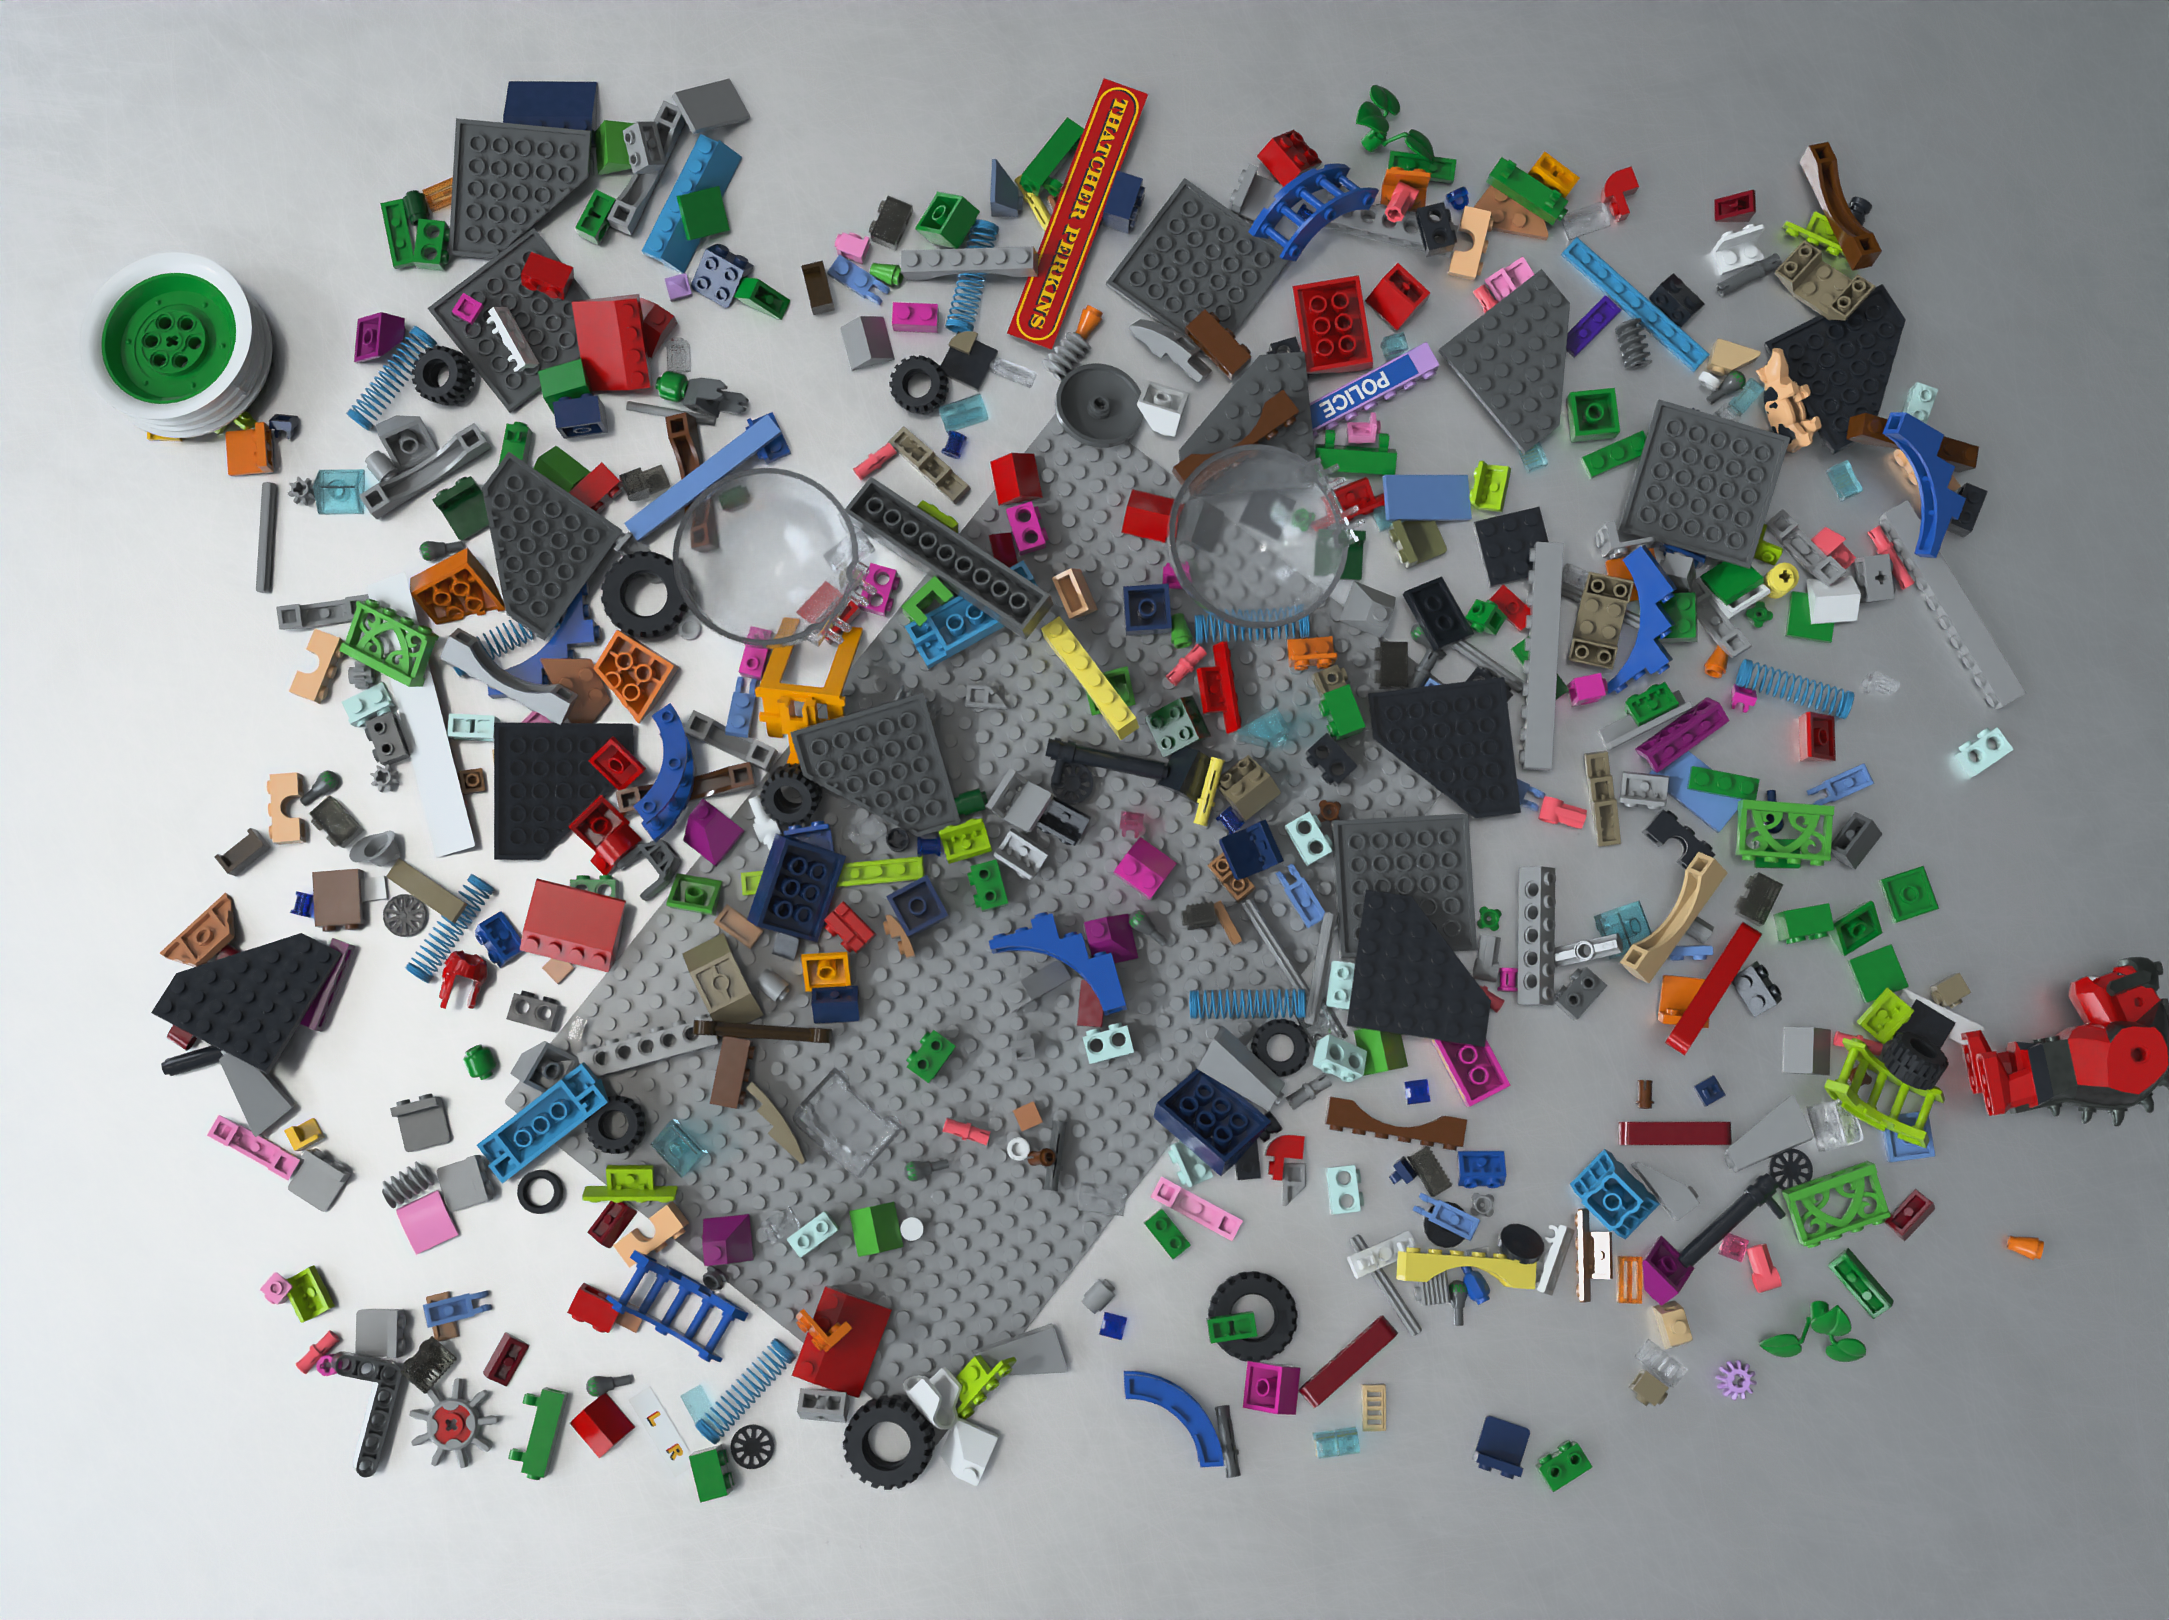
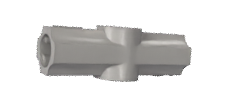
M1619 933L1555 947L1554 964L1558 968L1623 953L1622 939ZM1586 944L1591 948L1589 956H1586L1583 951Z

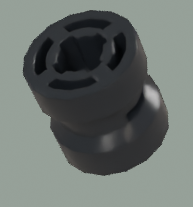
M1853 197L1849 203L1850 210L1857 221L1863 226L1865 215L1870 213L1872 204L1861 197Z
M894 828L887 833L886 843L892 851L901 853L909 847L910 839L903 829Z
M1270 1111L1264 1115L1271 1121V1124L1259 1136L1263 1142L1270 1139V1134L1278 1133L1282 1130L1281 1125Z

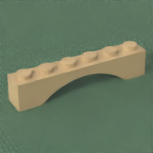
M1700 852L1696 854L1685 870L1680 895L1669 916L1651 935L1632 944L1620 961L1634 977L1647 983L1651 982L1725 878L1727 872L1715 858Z

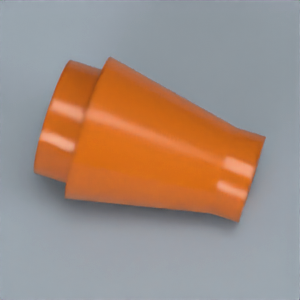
M1087 305L1086 309L1082 310L1075 333L1087 340L1088 336L1102 321L1103 313Z
M1717 645L1704 665L1705 673L1714 678H1721L1726 673L1729 657L1719 645Z
M2009 1236L2007 1249L2032 1260L2035 1258L2040 1259L2043 1253L2044 1241H2040L2039 1238Z

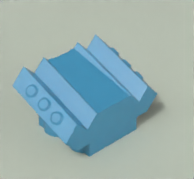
M1606 1149L1570 1183L1574 1192L1582 1199L1581 1203L1609 1231L1613 1230L1625 1240L1660 1205L1655 1195L1648 1192L1643 1183L1637 1180Z

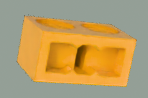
M1545 151L1528 172L1530 176L1551 190L1555 189L1560 192L1564 198H1566L1580 179V177Z

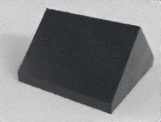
M1187 746L1172 754L1167 764L1169 768L1166 779L1159 780L1158 785L1197 803L1198 798L1202 794L1211 758L1201 751Z

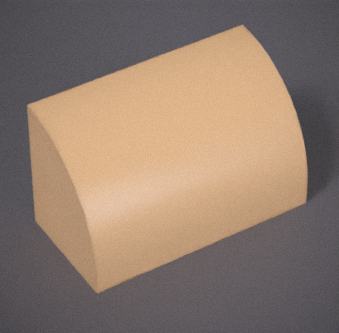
M1070 568L1052 578L1069 619H1076L1098 610L1081 569Z

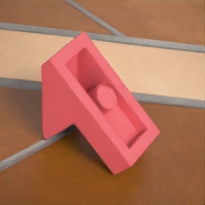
M1825 527L1811 539L1828 557L1831 555L1844 569H1847L1855 562L1854 559L1856 557L1842 543L1846 538Z

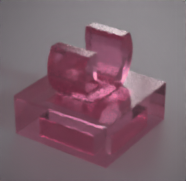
M1121 811L1119 829H1122L1123 837L1126 836L1127 830H1133L1135 832L1134 838H1138L1139 831L1143 829L1144 814Z
M1728 1233L1723 1238L1718 1254L1742 1262L1749 1240Z

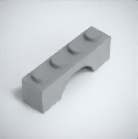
M693 710L684 728L688 735L745 762H751L752 765L769 772L778 754L775 748L750 737L743 738L726 735V726Z

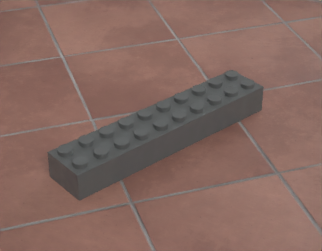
M872 477L869 478L844 510L849 523L932 578L936 576L944 586L1025 640H1027L1053 606L1050 594Z

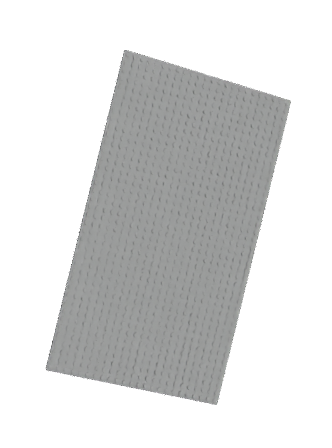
M1056 414L1024 452L1035 455L1043 498L998 506L996 490H994L959 533L960 536L993 557L988 535L1011 532L1018 563L1023 560L1038 587L1050 594L1053 602L1051 609L1027 640L1005 626L928 669L905 628L911 622L904 615L902 607H900L850 669L842 691V696L846 698L844 714H851L891 702L902 685L905 686V694L909 690H913L912 695L923 692L924 698L929 699L928 707L936 703L935 711L942 708L940 716L933 725V729L953 797H958L960 793L979 788L980 792L985 791L989 801L1010 768L1017 771L1027 781L1049 791L1056 797L1051 789V777L1056 761L1050 760L1051 757L1045 756L1049 738L1054 740L1055 737L1061 738V741L1068 742V740L1075 741L1078 745L1165 763L1167 766L1172 754L1167 757L1162 756L1145 717L1181 697L1193 695L1211 737L1194 742L1187 747L1199 750L1210 758L1215 757L1225 760L1221 775L1247 755H1250L1271 775L1281 794L1245 821L1217 789L1213 801L1215 806L1211 809L1208 825L1203 826L1193 823L1199 804L1158 785L1159 780L1084 765L1089 769L1093 777L1092 792L1083 802L1068 805L1087 814L1091 819L1075 846L1066 845L1059 840V837L1042 832L1037 825H1035L1031 832H1026L999 818L985 805L986 810L966 816L962 814L959 815L961 824L970 819L982 818L992 851L948 864L939 831L917 837L904 830L910 839L909 847L901 853H896L888 847L886 836L891 829L900 827L819 785L823 789L821 794L822 800L811 818L801 824L802 828L810 827L811 823L816 821H824L825 824H829L831 826L834 851L846 856L844 863L923 856L924 874L931 881L949 918L911 937L910 941L916 957L907 959L905 954H900L898 941H901V937L892 939L890 934L886 935L883 922L887 921L885 915L890 914L900 924L886 896L916 880L836 887L826 917L844 901L872 929L876 936L858 954L854 951L850 953L851 986L858 985L860 1020L815 1024L811 1005L812 991H805L801 954L848 952L840 944L843 939L838 934L833 937L824 928L827 925L825 921L818 942L800 938L801 943L794 961L772 954L778 934L776 931L761 928L764 930L763 934L752 949H749L713 923L726 904L748 918L755 895H742L741 873L763 871L770 852L767 844L761 843L753 827L754 819L756 818L748 800L761 795L762 787L772 772L779 766L783 767L787 764L790 755V747L788 746L731 817L730 820L741 827L744 833L716 867L701 855L686 873V875L722 881L716 916L670 908L666 906L667 897L613 964L610 971L605 974L550 1043L578 1057L577 1053L583 1052L582 1048L596 1044L598 1048L605 1046V1041L618 1038L620 1042L628 1040L627 1035L640 1032L642 1036L650 1034L649 1029L663 1026V1029L672 1028V1023L682 1020H685L686 1023L694 1022V1017L704 1014L711 1017L688 971L682 953L722 933L725 934L734 953L733 956L764 1014L747 1024L832 1029L831 1043L735 1037L753 1041L752 1046H756L754 1059L749 1060L748 1069H751L750 1079L748 1083L745 1082L743 1089L746 1092L745 1103L740 1105V1109L710 1104L723 1036H719L721 1044L599 1077L597 1079L601 1078L607 1097L623 1096L630 1098L644 1112V1121L646 1122V1127H644L645 1135L640 1139L639 1145H636L631 1151L621 1154L601 1152L602 1150L596 1149L593 1146L594 1144L589 1142L588 1133H585V1128H587L585 1120L554 1144L606 1185L607 1165H654L655 1186L678 1187L676 1199L673 1202L689 1222V1224L683 1227L686 1232L676 1238L675 1241L703 1263V1219L750 1214L754 1260L712 1266L721 1270L726 1275V1281L803 1343L808 1331L804 1333L797 1326L796 1322L798 1320L796 1316L804 1309L813 1319L823 1290L827 1285L892 1309L862 1389L874 1399H878L882 1395H888V1398H892L893 1395H899L902 1400H906L909 1397L903 1387V1383L909 1377L921 1375L931 1379L941 1368L946 1367L956 1378L971 1361L970 1358L974 1357L973 1350L1024 1333L1175 1138L1170 1131L1153 1117L1157 1102L1198 1068L1221 1026L1225 1027L1246 1046L1267 1019L1265 1003L1262 1018L1259 1017L1257 1004L1255 1018H1252L1249 1006V1015L1246 1019L1242 1004V1012L1239 1019L1236 1015V1008L1234 1009L1233 1018H1230L1228 1005L1225 1019L1222 1017L1221 1007L1217 1019L1214 1016L1213 1008L1212 1016L1208 1019L1206 1006L1203 1019L1200 1018L1199 1009L1198 1018L1191 1019L1189 1007L1190 990H1199L1201 1014L1203 1012L1204 990L1207 991L1208 1011L1210 1014L1211 990L1213 989L1217 1015L1219 990L1222 993L1223 1012H1225L1226 990L1228 989L1232 1015L1234 989L1237 994L1238 1013L1242 989L1244 990L1246 1013L1248 990H1251L1254 1013L1256 989L1259 991L1261 1011L1263 990L1265 989L1268 1014L1271 989L1274 992L1275 1008L1277 1007L1278 989L1281 990L1282 999L1285 996V990L1288 989L1289 991L1292 984L1244 911L1242 903L1248 899H1253L1300 974L1304 972L1315 958L1323 920L1307 929L1284 892V887L1275 873L1281 871L1289 885H1292L1297 881L1290 874L1288 865L1293 864L1300 876L1304 877L1324 911L1337 914L1333 846L1331 847L1332 852L1306 866L1286 832L1285 825L1308 812L1312 816H1318L1320 814L1319 803L1322 800L1333 803L1337 801L1341 804L1338 814L1340 820L1425 816L1442 794L1377 743L1372 735L1368 694L1406 689L1415 673V667L1419 666L1418 663L1384 637L1379 638L1339 622L1344 609L1341 604L1223 514L1209 554L1169 540L1162 543L1121 533L1132 489L1176 499L1169 529L1181 497L1203 498L1199 495L1183 496L1182 485L1179 481L1128 441L1114 447L1097 448L1075 440L1061 426ZM1032 501L1033 507L1038 506L1042 519L1038 520L1040 528L1045 527L1049 540L1045 541L1046 548L1020 556L1006 515V509ZM1022 513L1018 517L1021 522H1027L1031 518L1028 513ZM1029 534L1025 540L1028 543H1035L1038 537L1035 534ZM1167 563H1170V567H1178L1179 563L1186 567L1185 589H1169L1171 616L1178 613L1184 614L1186 623L1193 636L1192 645L1182 649L1175 648L1174 644L1171 643V633L1126 636L1123 586L1162 584L1163 566H1166ZM1070 568L1081 569L1098 608L1097 611L1076 619H1069L1052 580L1054 576ZM926 574V576L922 579V581L918 584V586L914 589L910 596L905 600V602H907L918 590H920L930 579H932V577ZM947 588L954 595L952 599L959 596L958 594ZM933 599L932 604L921 611L926 615L942 605L936 599ZM1307 609L1310 620L1309 638L1333 636L1334 653L1338 655L1334 665L1338 664L1339 668L1343 667L1348 676V680L1345 682L1347 685H1350L1366 726L1362 733L1336 742L1358 767L1335 787L1333 784H1327L1321 777L1323 774L1318 767L1314 769L1306 760L1308 757L1305 754L1306 751L1328 733L1326 725H1328L1326 716H1321L1318 708L1321 698L1311 678L1314 673L1324 669H1317V666H1308L1307 670L1295 671L1294 667L1289 668L1283 614L1281 619V639L1278 636L1275 615L1274 639H1271L1269 616H1267L1266 640H1264L1263 624L1260 615L1259 640H1257L1253 616L1252 640L1250 641L1246 617L1244 642L1242 641L1239 617L1237 642L1235 641L1232 616L1230 642H1228L1224 618L1223 641L1228 642V648L1231 652L1230 661L1234 672L1235 692L1238 695L1237 704L1242 720L1241 730L1227 734L1223 712L1203 714L1196 669L1215 666L1213 645L1221 642L1218 619L1216 620L1215 643L1213 642L1210 618L1208 643H1206L1203 623V643H1198V645L1206 651L1207 655L1197 663L1192 673L1189 672L1177 686H1174L1165 677L1179 663L1178 660L1181 657L1184 658L1197 644L1195 639V615H1204L1207 628V617L1209 614L1212 616L1213 626L1215 615H1219L1221 623L1224 613L1228 622L1229 615L1232 613L1236 625L1238 612L1241 614L1243 623L1245 612H1247L1250 621L1252 612L1255 613L1258 620V614L1261 611L1265 622L1267 611L1270 613L1272 620L1274 611L1277 612L1279 618L1280 612L1283 610L1287 619V612L1290 610L1294 620L1296 610L1299 611L1301 616V610ZM1289 613L1288 639H1294L1292 621ZM1296 614L1295 639H1301L1298 614ZM1057 617H1061L1101 672L1128 667L1136 705L1128 706V708L1136 717L1139 728L1124 739L1120 740L1102 714L1092 716L1085 689L1044 639L1041 628ZM1329 675L1328 681L1335 682V676ZM1433 675L1430 676L1431 678H1433L1434 680L1438 681L1439 683L1444 684V683H1442L1440 680H1438L1435 676H1433ZM967 684L990 685L1002 701L1006 703L1008 709L966 708ZM822 704L818 709L819 718L828 719L826 704ZM1320 747L1316 749V754L1319 758L1328 757V752L1325 748ZM1332 765L1331 770L1335 775L1343 774L1341 765ZM1067 766L1066 770L1071 774V767ZM1077 766L1075 768L1076 775L1081 770L1080 767ZM1084 773L1080 779L1086 778L1088 776L1087 773ZM1081 783V785L1089 787L1090 783ZM791 786L781 787V792L785 799L792 803L803 802L802 796L797 789ZM1065 788L1057 789V793L1060 794ZM1079 789L1081 794L1085 796L1086 791ZM1069 791L1064 796L1066 800L1069 799ZM1074 792L1073 799L1078 800V796ZM1266 819L1284 861L1267 870L1247 877L1256 889L1238 903L1207 865L1223 853L1219 844L1220 838L1246 829ZM787 822L784 825L779 824L782 831L781 835H784L783 831L789 830ZM1303 822L1298 825V829L1302 834L1310 833L1309 824ZM1320 822L1322 825L1319 828L1323 836L1327 834L1333 844L1332 822ZM1011 828L1050 852L1041 869L1032 880L1020 877L1014 869L1000 864L997 860L1009 905L982 912L981 907L976 908L973 895L977 894L975 885L970 886L967 873L971 872L970 866L997 859L993 855ZM1139 837L1177 863L1151 900L1113 874L1116 867ZM1313 842L1310 844V850L1314 854H1319L1322 851V846L1317 842ZM1220 900L1242 939V942L1235 946L1230 942L1212 908L1213 904ZM1141 910L1149 916L1155 925V929L1168 939L1161 946L1150 935L1147 936L1132 928L1139 958L1115 964L1127 1010L1106 1016L1103 1011L1102 1027L1099 1030L1100 1032L1109 1030V1025L1120 1022L1122 1026L1127 1025L1134 1053L1089 1064L1082 1037L1087 1036L1086 1031L1098 1028L1077 1026L1081 980H1084L1083 977L1063 963L1072 979L1012 1013L1000 992L1057 961V959L1031 951H1007L993 954L989 945V940H992L995 935L1006 933L1007 936L1014 934L1015 930L1023 927L1031 929L1030 919H1034L1035 915L1043 912L1053 914L1060 939L1070 932L1082 933L1089 959H1091V953L1084 927V922L1122 914H1129L1130 918L1134 911ZM1338 920L1336 921L1335 930L1338 928ZM765 969L773 970L790 984L788 987L790 992L783 1001L780 999L776 1002L773 1001L755 983ZM692 1028L688 1032V1038L691 1041H695L699 1035L693 1034ZM935 1030L957 1047L929 1084L907 1068L909 1063L906 1060L913 1050L918 1052L923 1044L920 1043V1040L926 1032L931 1033ZM1026 1033H1029L1030 1038H1033L1036 1058L1013 1061L1010 1041H1013V1035L1017 1034V1039L1022 1040L1026 1039ZM1117 1033L1113 1035L1112 1042L1116 1046H1122L1125 1043V1037L1123 1034ZM674 1034L666 1037V1045L672 1047L676 1044L677 1038ZM1099 1039L1092 1040L1090 1042V1049L1093 1052H1100L1103 1049L1102 1041ZM647 1040L643 1045L646 1053H650L654 1049V1043L651 1040ZM625 1046L621 1050V1056L624 1059H628L632 1055V1050L629 1046ZM601 1053L599 1056L600 1064L606 1065L609 1062L608 1053ZM519 1081L505 1099V1104L518 1113L542 1095L543 1092ZM751 1082H755L769 1096L788 1121L807 1161L805 1164L798 1162L767 1134L774 1126L757 1112L762 1103L746 1089ZM1034 1101L1043 1122L1025 1131H1021L1012 1110ZM612 1111L605 1117L603 1128L607 1136L617 1139L626 1133L628 1120L622 1112ZM946 1118L965 1124L968 1122L976 1128L991 1131L987 1145L968 1139L965 1141L957 1135L942 1132ZM1053 1120L1067 1122L1061 1160L1063 1170L1060 1171L1058 1191L1043 1189L1046 1169L1044 1168L1045 1166H1032L1028 1163L1027 1159L1034 1158V1156L1017 1161L1012 1159L1007 1152L1009 1142L1017 1137L1028 1141L1030 1152L1049 1148ZM944 1159L948 1160L949 1168L934 1171L919 1181L912 1182L904 1175V1168L911 1161H929L931 1163ZM627 1201L648 1219L670 1203ZM895 1202L900 1227L902 1222L910 1217L918 1218L923 1223L924 1232L919 1239L910 1241L902 1236L904 1247L858 1257L849 1211ZM827 1211L840 1230L800 1258L787 1241V1238L822 1212ZM959 1397L956 1403V1410L962 1404ZM930 1423V1427L934 1428L935 1431L933 1441L936 1446L949 1429H938Z

